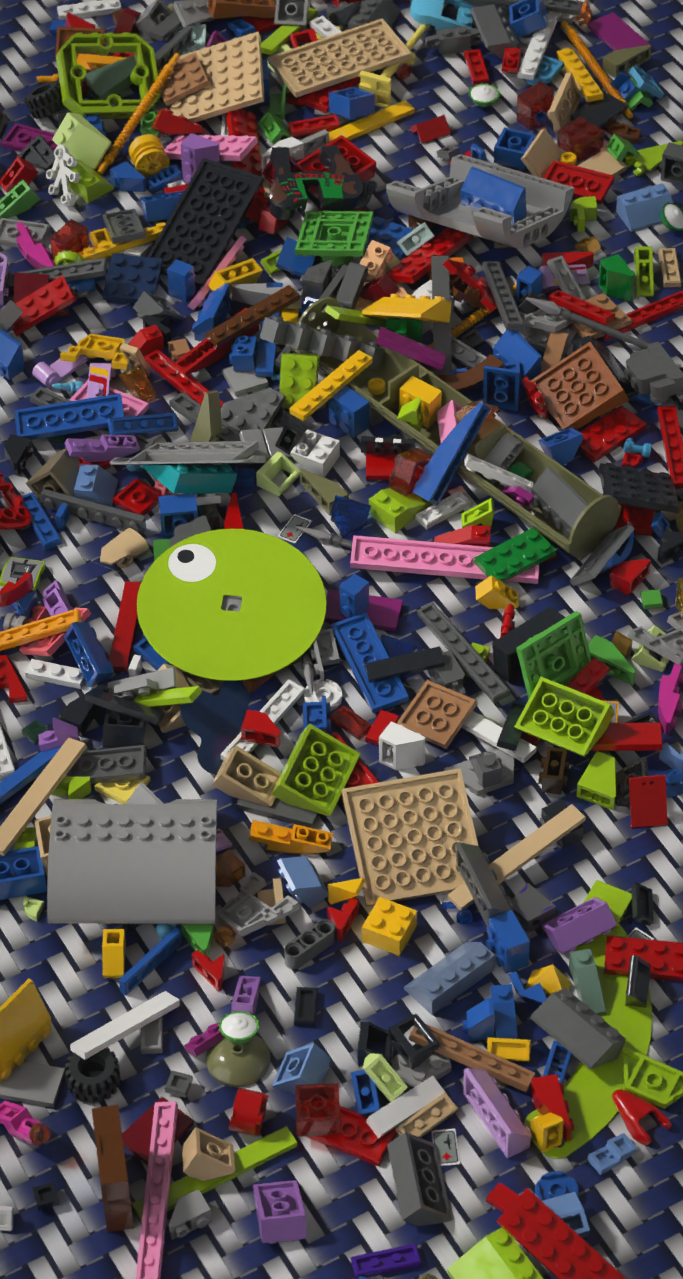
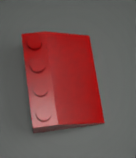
M343 135L324 145L338 146L342 156L349 162L351 169L361 181L370 180L375 176L377 162ZM321 148L297 162L299 165L297 171L329 172L319 162ZM310 186V190L318 198L315 187Z

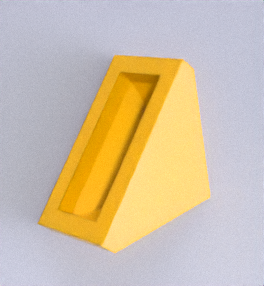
M359 878L328 884L329 903L334 904L358 896L366 880Z
M554 965L532 971L525 989L540 983L546 995L550 996L552 993L565 988L570 991L572 982Z

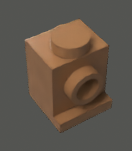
M185 338L168 342L169 355L172 357L173 362L179 360L190 351Z

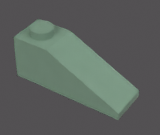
M591 949L570 952L569 969L579 1000L587 1004L597 1015L606 1014L597 968Z

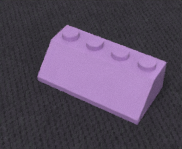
M472 1068L464 1069L463 1094L507 1159L530 1148L531 1131L522 1124L518 1112L511 1108L507 1096L500 1092L496 1080L493 1077L491 1078L486 1071Z

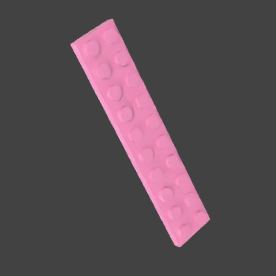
M353 535L350 568L487 579L488 577L474 564V557L494 547ZM539 564L507 581L538 584Z

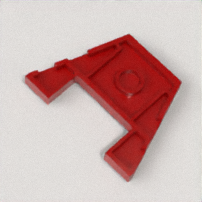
M448 259L442 264L453 276L457 274L469 286H473L474 291L479 289L480 297L482 298L480 302L490 312L496 308L488 281L482 276L479 277L475 273L476 270L470 264L466 265L465 263Z
M0 655V689L9 688L10 703L28 702L27 694L7 655Z

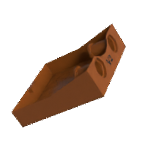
M207 0L208 10L212 19L239 16L274 19L276 5L273 0Z
M588 342L530 381H534L537 385L538 392L544 397L546 406L562 430L570 427L578 430L596 417L629 401L625 391L591 342Z

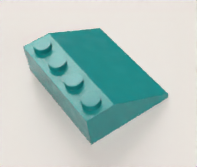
M144 464L143 466L146 471L173 494L231 493L237 477V473L228 464Z

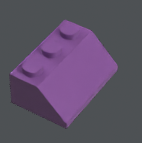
M191 133L180 144L183 181L186 184H189L203 158L221 163L220 143Z
M597 897L541 924L556 950L565 954L576 949L575 946L581 943H590L599 934L604 935L611 932L612 927L617 925L608 904Z

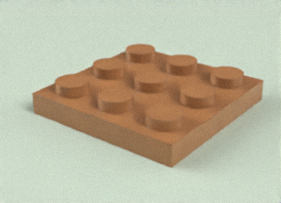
M196 52L177 61L173 67L174 71L170 74L166 83L163 84V87H161L160 93L166 106H169L211 85ZM163 69L157 71L158 76Z
M602 293L584 300L616 314L615 320L604 326L618 330L631 325V319L606 294ZM571 311V312L574 313V314H577V315H579V316H582V317H584V318H587V317H585V316H583V315H580V314H578V313H575V312ZM575 321L569 325L573 330L577 331L581 338L591 336L598 339L605 335L603 332Z
M426 680L396 724L402 725L415 733H420L425 737L426 741L447 749L477 706V702L475 699Z

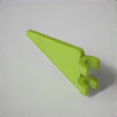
M683 141L672 142L683 146ZM668 144L637 150L640 153L639 156L629 152L624 157L626 161L623 163L627 165V168L634 164L637 169L633 173L636 176H641L646 170L650 172L662 163V155Z

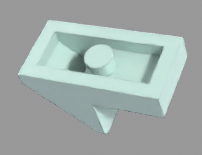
M424 222L397 243L406 256H408L434 237V234Z

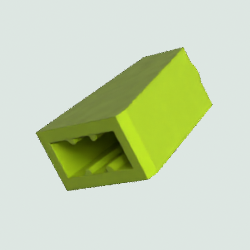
M596 751L577 784L578 798L610 810L615 809V757Z

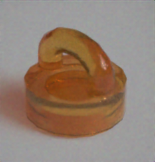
M228 925L220 926L214 933L215 942L222 947L231 945L236 936L234 929Z

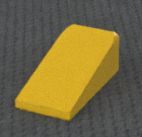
M106 228L90 232V240L94 247L98 246L99 243L111 241Z

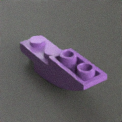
M102 434L100 439L67 438L65 442L70 457H82L84 462L113 460L114 458H121L140 450L134 435Z
M57 580L43 591L44 598L42 600L50 616L74 610L69 604L61 583Z

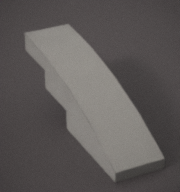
M266 283L232 284V300L255 305L284 287L267 288ZM297 291L300 294V300L284 309H302L301 291Z

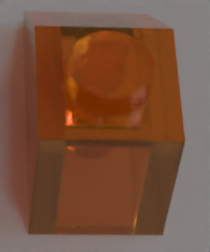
M141 364L119 374L126 390L133 397L147 402L157 396Z

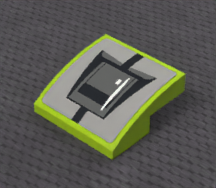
M9 557L0 576V586H5L8 581L15 584L27 572L32 574L34 585L32 590L35 591L40 584V576L45 570L46 561Z

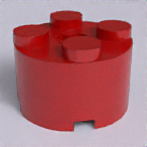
M239 1088L233 1105L229 1130L259 1137L262 1119H264L267 1109L268 1094Z

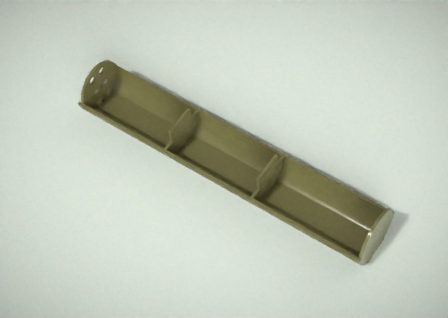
M324 297L315 301L305 310L298 321L307 324V327L321 330V328L332 331L331 333L341 336L351 335L356 337V340L367 343L369 341L376 342L378 334L364 324L336 320L326 313L325 309L321 311L324 304H326V307L327 305L341 307V304L332 297ZM314 312L313 316L308 319L309 315ZM379 345V347L385 349L380 369L366 368L346 386L368 400L369 407L412 439H416L417 443L434 454L441 444L437 420L430 428L422 426L420 432L410 426L409 422L397 420L400 387L411 376H414L442 391L441 408L451 400H454L465 408V415H467L476 404L412 358ZM290 347L294 353L318 355L307 350H297ZM320 356L319 371L328 376L344 362L333 357ZM373 378L383 379L386 384V390L379 395L371 394L368 391L369 380ZM488 413L467 451L468 454L484 460L504 434L510 433L523 443V448L507 469L519 461L533 470V475L527 478V480L533 482L534 485L545 469L550 466L589 505L576 519L568 540L565 534L560 529H557L553 522L546 518L537 506H534L530 512L501 492L505 486L501 485L499 481L492 485L476 474V472L469 471L465 466L464 458L457 472L581 561L598 547L609 532H612L621 511L618 501L611 495H602Z

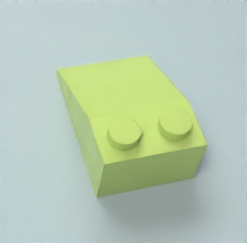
M76 113L66 114L52 139L57 145H65L69 149L70 155L94 170L97 169L112 143L84 117Z

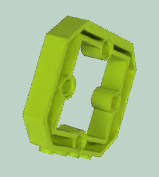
M96 32L91 34L76 33L67 40L56 55L63 105L72 113L80 114L82 117L100 115V119H130L158 77L154 48L137 34H130L129 32L115 34L113 32L107 34ZM76 53H97L100 56H105L108 53H134L136 66L130 74V80L133 84L139 85L141 100H122L117 94L109 95L106 100H83L81 84L86 76V69L84 66L77 64ZM160 91L154 97V101H152L145 114L149 113L161 97Z

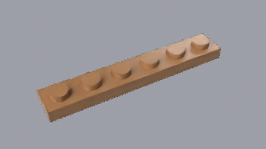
M425 1024L440 1043V1047L435 1052L470 1068L486 1071L489 1076L527 1092L535 1072ZM414 1026L408 1040L421 1046L428 1045V1041L418 1028Z

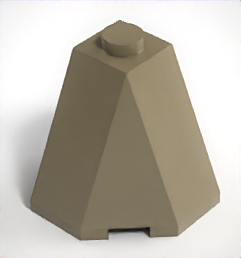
M67 448L57 452L26 482V485L40 499L44 489L74 497L80 460L77 457H70Z

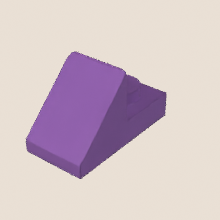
M54 717V730L39 734L41 752L62 746L68 737L79 741L78 727Z

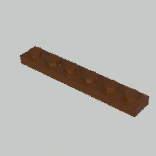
M288 285L206 332V338L215 347H219L264 321L265 317L269 318L300 300V294Z

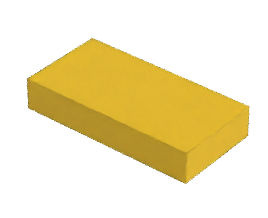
M488 1037L487 1051L508 1061L530 1062L531 1040Z

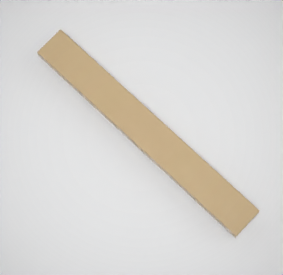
M68 737L0 826V855H6L84 752L86 743Z
M571 804L490 863V869H494L496 872L497 883L503 882L583 823L585 816ZM465 882L448 894V899L461 912L474 903Z

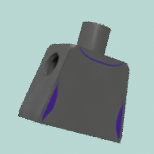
M529 883L510 901L514 909V915L525 932L530 933L541 927V924L555 918L556 906Z

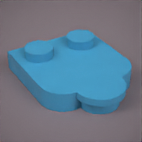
M543 55L534 80L526 79V82L533 86L552 82L564 68V62Z
M636 65L629 70L637 82L636 86L641 91L646 90L651 97L656 96L659 99L665 95L655 80L642 68Z

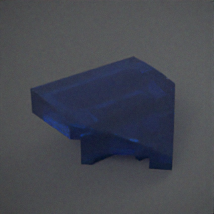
M335 496L330 520L335 523L341 537L344 538L356 530L363 529V526L366 525L371 505Z

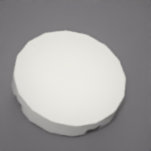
M321 679L313 681V695L310 694L308 685L304 691L305 702H322V696H326V703L330 702L331 711L338 708L343 698L341 687L336 682L327 679L326 681H321Z

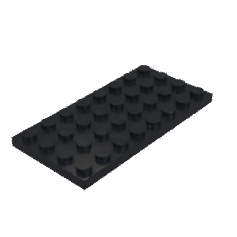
M203 158L147 257L163 259L161 274L166 276L167 269L176 259L194 266L195 286L202 287L211 277L264 183L263 177Z

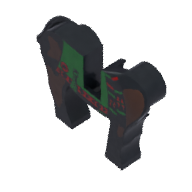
M321 146L319 162L329 172L305 171L291 173L289 148L272 147L270 162L275 171V180L269 191V211L277 219L288 220L293 218L298 207H302L301 212H304L308 199L305 189L309 190L310 186L315 187L321 210L350 211L363 208L370 202L371 196L376 190L377 183L375 181H361L353 172L349 162L342 156L338 146Z

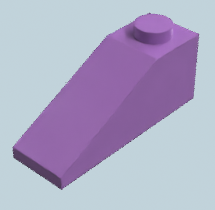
M239 976L232 1001L231 1013L233 1011H243L245 1013L250 1012L251 1015L256 1014L260 977Z

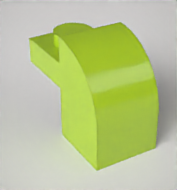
M596 196L578 198L570 205V221H574V226L577 225L578 232H585V221L597 220Z

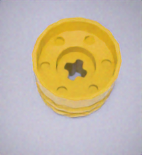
M142 135L131 143L129 155L135 169L145 178L169 167V158L160 139L155 135Z

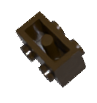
M547 747L546 757H542L541 769L544 770L539 773L538 784H542V793L561 795L562 788L567 786L568 775H565V772H569L570 760H566V749Z

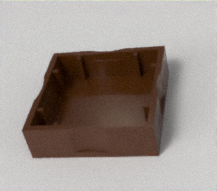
M112 1105L92 1108L107 1232L134 1229L119 1106Z

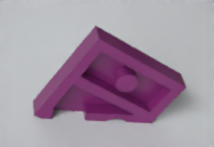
M509 486V488L504 487L502 489V493L529 512L534 507V495L523 488Z

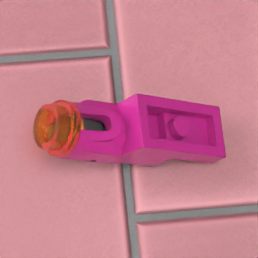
M8 1101L0 1104V1123L4 1124L11 1136L35 1146L48 1142L50 1139L49 1128L39 1120L32 1118L26 1107Z

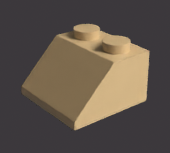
M195 1127L182 1146L183 1172L191 1178H197L202 1181L233 1174L235 1171L233 1144Z

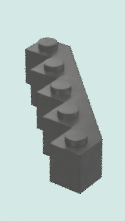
M273 315V318L265 317L260 334L261 339L271 343L284 344L297 350H307L320 356L333 357L343 362L360 350L373 357V363L367 367L369 369H380L385 349L379 347L376 342L369 341L367 343L356 340V337L351 335L341 336L333 334L331 330L321 328V330L307 327V324L302 322L295 324L284 321L282 317Z

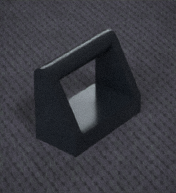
M637 955L630 956L625 1005L646 1008L651 964Z
M414 1014L388 1028L389 1041L411 1070L420 1066L440 1047V1043L418 1014ZM413 1025L418 1028L429 1043L417 1051L404 1035Z
M361 1022L357 1050L358 1066L363 1067L365 1058L369 1054H379L368 1049L369 1041L386 1042L383 1057L392 1066L394 1046L389 1041V1031L371 1022Z

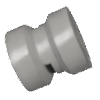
M7 613L3 623L4 631L28 624V617L22 615L18 617L14 613Z

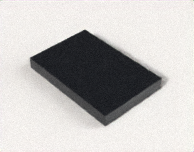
M602 91L603 99L586 103L570 115V119L596 133L627 110L628 104Z

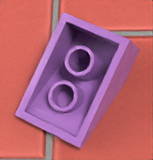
M297 1180L253 1185L262 1243L273 1244L278 1241L306 1239V1214Z

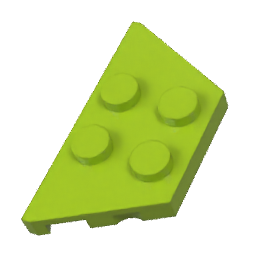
M627 1047L623 1048L622 1062L625 1091L663 1109L683 1097L682 1071Z

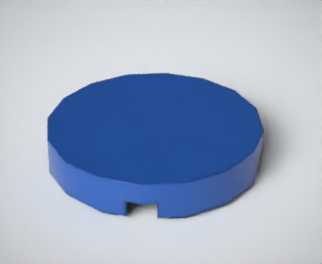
M552 1171L544 1174L535 1185V1195L541 1201L575 1192L579 1199V1186L576 1180L561 1171Z

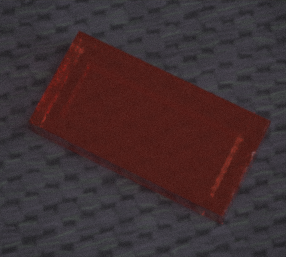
M344 705L330 716L333 723L358 740L362 739L372 726V724Z

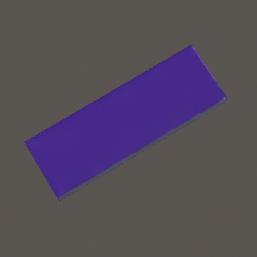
M416 1243L350 1257L355 1279H359V1276L369 1278L421 1267V1259Z

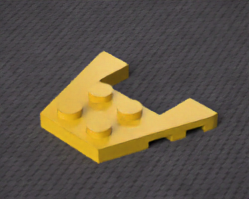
M89 334L80 340L77 346H71L68 348V352L65 353L63 351L60 354L61 361L76 363L80 355H86L89 358L100 357L107 361L112 360L111 368L128 369V361L120 349L122 343H125L123 338Z

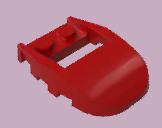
M0 472V492L9 507L0 508V529H23L30 523L31 515L28 508L23 506L24 500L21 495L17 496L14 493L13 485L10 482L5 483L2 478L4 474Z

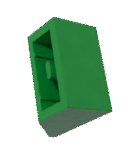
M619 254L601 259L598 285L608 297L628 302L633 301V293H635L634 280L636 279L634 271L627 266L626 261Z

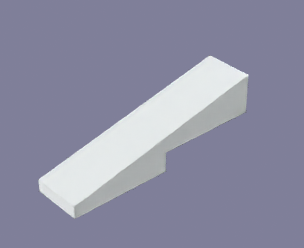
M431 1076L370 1115L366 1122L378 1139H380L445 1091L434 1076Z

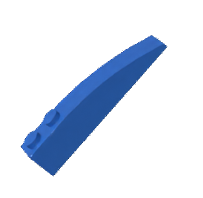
M480 402L451 430L429 463L424 467V472L416 482L413 493L435 505L439 504L491 410L490 407Z

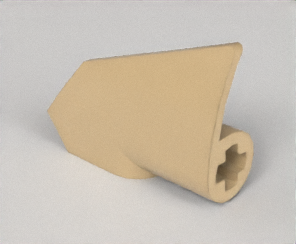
M128 528L102 547L100 563L109 565L116 563L120 568H126L132 563L133 559L148 552L149 546L138 532Z

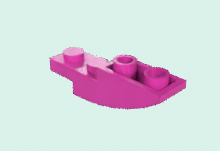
M22 221L16 223L20 236L16 238V241L25 259L36 269L56 266L54 260H50L51 255L48 248H44L42 243L37 244L34 238L31 239L30 236L32 234L29 227H25Z
M676 663L673 666L671 675H662L660 681L658 714L665 735L670 734L671 728L675 729L678 718L676 714H680L682 709V703L679 702L680 687L678 685L683 683L682 665Z

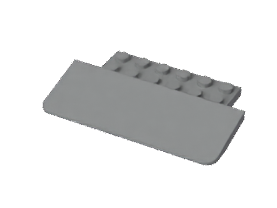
M259 441L160 442L151 445L133 458H114L110 461V465L266 463V456H249L259 449Z

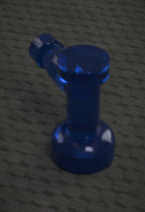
M544 110L538 111L535 115V120L539 124H545L547 132L554 138L553 123L549 119L548 113Z
M451 901L442 902L443 910L457 908ZM468 907L456 914L457 922L459 924H469L473 921V914L468 910Z

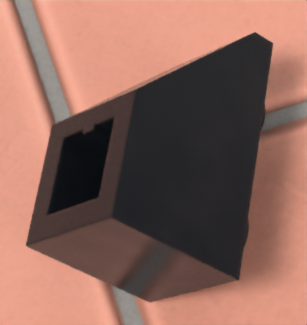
M10 434L4 445V453L7 463L16 476H19L21 470L25 469L28 458L33 454V447L30 438Z

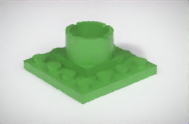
M306 211L296 244L295 255L320 256L322 263L330 260L332 261V266L336 267L338 265H348L354 257H363L374 219L373 212Z
M577 611L543 632L534 635V637H530L525 643L516 648L528 699L540 677L566 686L591 661L582 616Z

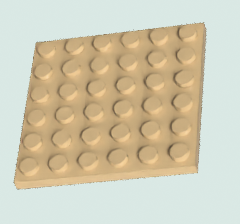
M259 32L250 33L246 36L234 38L230 41L180 56L179 60L196 52L211 85L171 104L170 110L173 111V115L186 117L188 122L195 123L264 101L261 36Z
M461 768L342 789L341 792L359 877L366 880L362 887L366 907L374 906L379 897L397 902L452 892L464 883L456 866V843L461 842L478 846Z

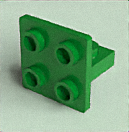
M387 318L388 330L422 344V320Z

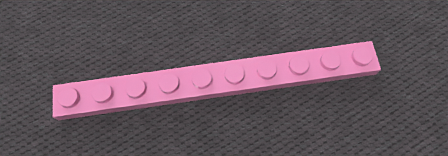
M176 1101L156 1102L154 1106L136 1279H160L178 1112Z

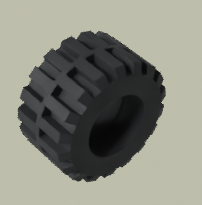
M60 81L42 84L30 91L24 98L34 119L51 116L65 107L62 102Z
M108 1047L87 1059H83L74 1052H72V1057L69 1056L67 1058V1064H65L67 1086L69 1092L73 1093L74 1098L80 1097L81 1102L85 1103L87 1100L89 1104H94V1101L101 1103L104 1098L110 1099L111 1094L117 1092L121 1080L119 1061L113 1051L110 1052ZM93 1070L102 1072L95 1077L84 1076L85 1073Z

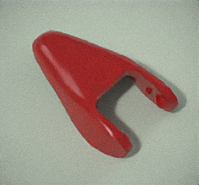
M622 1089L612 1093V1100L628 1132L640 1144L649 1145L652 1142L651 1137L639 1125V1121L649 1113H653L656 1120L664 1128L670 1129L672 1127L667 1116L653 1104Z

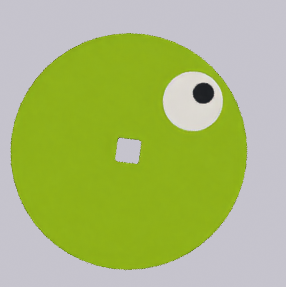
M246 529L207 531L176 543L162 553L150 566L141 582L137 597L139 624L144 636L153 649L170 664L187 673L221 681L254 679L269 675L288 666L304 654L313 644L322 628L326 614L324 585L319 573L309 559L298 549L275 536ZM223 596H241L240 611L222 610Z

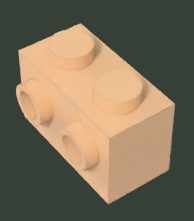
M374 240L371 241L359 263L368 266L366 279L372 281L385 274L387 264H390L393 259L391 248Z

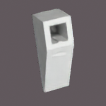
M294 137L278 141L273 146L288 147L289 155L294 161L304 158V143ZM272 147L261 156L262 171H264L270 161Z

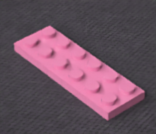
M177 135L166 146L165 152L169 159H181L180 144L189 135ZM198 135L220 143L221 161H242L258 143L257 138L252 136Z

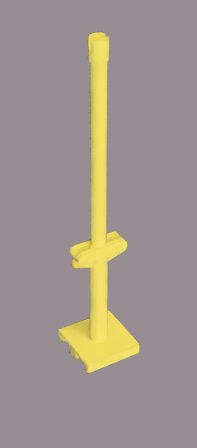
M421 24L405 44L410 51L430 27V24L427 26ZM412 53V58L386 67L381 75L361 71L359 73V77H361L359 89L375 94V106L382 108L390 107L391 77L401 64H415V54Z

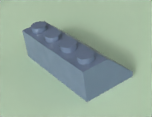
M465 942L407 984L404 990L433 1015L491 973L495 968V954L481 942Z

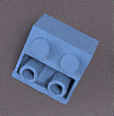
M306 856L280 858L277 860L280 866L278 871L282 878L288 882L286 884L288 891L291 895H295L300 904L304 902L310 908L328 896V891L315 865Z
M575 1192L542 1201L580 1237L588 1236L590 1232L584 1209Z

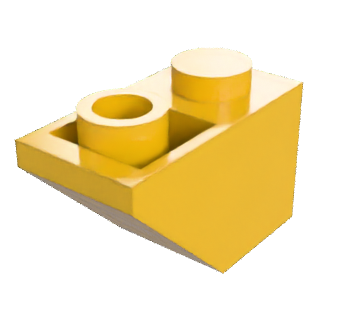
M492 575L475 586L476 601L488 609H506L508 604L514 605V609L519 607L518 592Z
M103 929V978H121L124 975L126 951L124 929Z

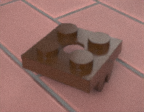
M459 276L454 279L453 283L449 281L450 295L453 296L454 300L460 303L465 301L468 306L474 309L476 307L484 308V305L480 302L479 289L473 292L474 287H468V284L464 280L462 281V278Z

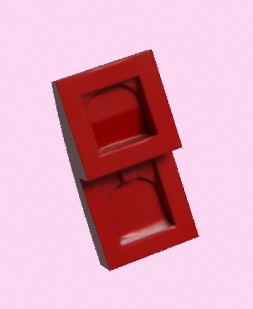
M25 572L15 584L10 581L6 583L0 590L1 607L18 601L34 588L32 574Z

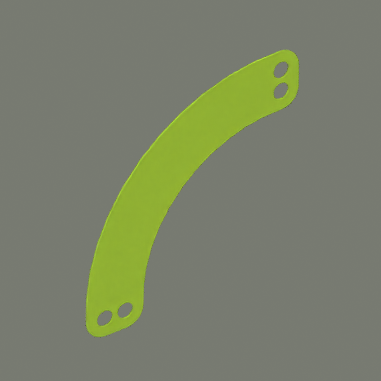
M619 924L617 929L612 927L611 932L595 936L594 940L590 943H581L575 946L576 949L574 951L591 949L606 1009V1014L599 1016L626 1038L623 1048L627 1047L647 1056L652 1027V1007L649 988L646 1008L625 1005L628 976L604 974L607 935L628 937ZM623 1048L618 1059L591 1070L582 1062L579 1063L573 1075L564 1085L563 1099L567 1100L569 1104V1113L567 1114L574 1122L571 1141L565 1140V1144L562 1147L543 1152L544 1155L554 1159H561L571 1155L594 1138L618 1113V1109L612 1100V1093L618 1089L624 1090ZM537 1110L531 1112L526 1117L524 1126L531 1130V1120L541 1114ZM532 1136V1138H531L532 1142H533V1143L538 1147V1149L540 1150L539 1146L537 1145L535 1139H534L533 1136Z

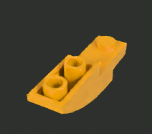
M257 820L252 821L249 834L250 841L267 844V850L296 854L329 852L333 837L331 832L294 824L291 829Z

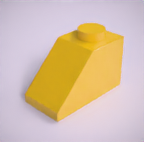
M553 1113L538 1115L531 1120L530 1131L542 1153L562 1145L563 1119Z

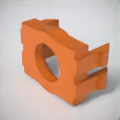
M584 2L580 12L581 15L576 16L579 25H588L591 21V9L588 2Z

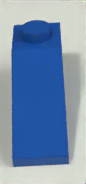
M512 984L491 986L490 998H493L495 1038L518 1039Z

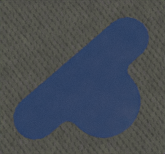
M241 680L225 681L218 695L202 690L201 694L192 703L180 704V714L184 723L201 738L197 754L198 762L205 771L211 774L218 773L223 763L221 753L237 737L250 701V693Z

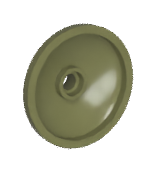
M254 1035L249 1042L243 1044L231 1043L225 1038L208 1049L206 1055L207 1069L211 1076L223 1085L230 1087L249 1086L259 1081L268 1071L270 1051L266 1043L257 1035Z

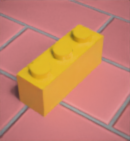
M251 258L216 271L208 286L214 291L227 283L229 284V292L232 293V284H256L263 269Z

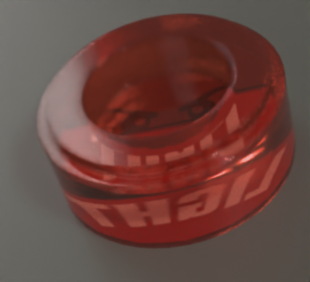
M407 63L403 64L399 68L397 76L402 80H406L412 73V67Z

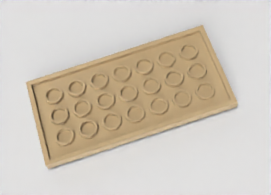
M382 18L268 57V63L297 98L358 77L361 71L373 72L412 58V53Z

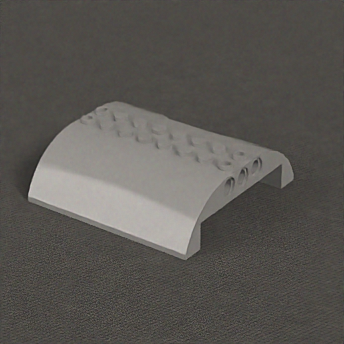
M462 154L451 158L450 177L424 188L399 181L391 182L386 186L391 205L401 213L514 248H526L550 235L563 219L574 193V187ZM470 168H478L525 187L527 217L511 225V215L485 207L474 210L461 205L460 190Z
M54 799L48 855V923L215 924L217 799H176L170 803L157 805H114L101 803L96 799Z

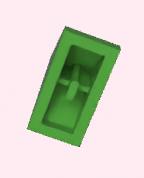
M181 924L182 935L195 951L199 950L203 955L206 954L209 957L214 940L213 925Z

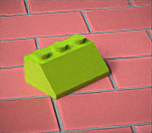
M77 160L76 167L68 166L67 161H65L66 167L80 175L77 183L70 182L68 177L69 188L87 203L115 189L111 183L80 160Z

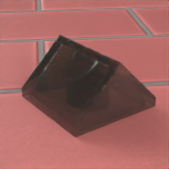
M644 756L615 773V805L630 807L629 778L648 776L647 757Z

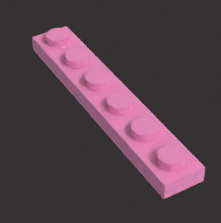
M240 235L216 266L211 277L200 288L188 307L194 310L197 306L201 307L206 299L205 296H209L212 292L208 285L214 273L227 268L228 264L231 265L236 260L235 254H239L243 250V243L246 238Z

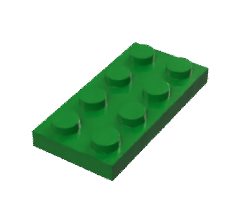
M533 527L474 557V564L487 577L492 575L498 580L505 582L555 556L557 550Z

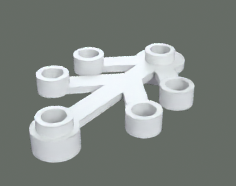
M58 145L54 151L55 161L53 167L46 173L47 179L55 180L54 185L49 186L48 192L51 195H57L62 181L63 195L61 196V202L65 206L72 207L76 202V196L69 191L68 177L70 182L77 183L80 175L66 167L65 161H67V165L70 167H76L78 161L76 157L69 155V149L65 145Z

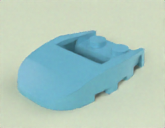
M412 0L410 14L415 21L425 26L429 24L435 26V30L468 26V29H471L473 16L470 9L476 6L464 0ZM448 2L455 5V8L458 9L456 21L441 16L443 4Z

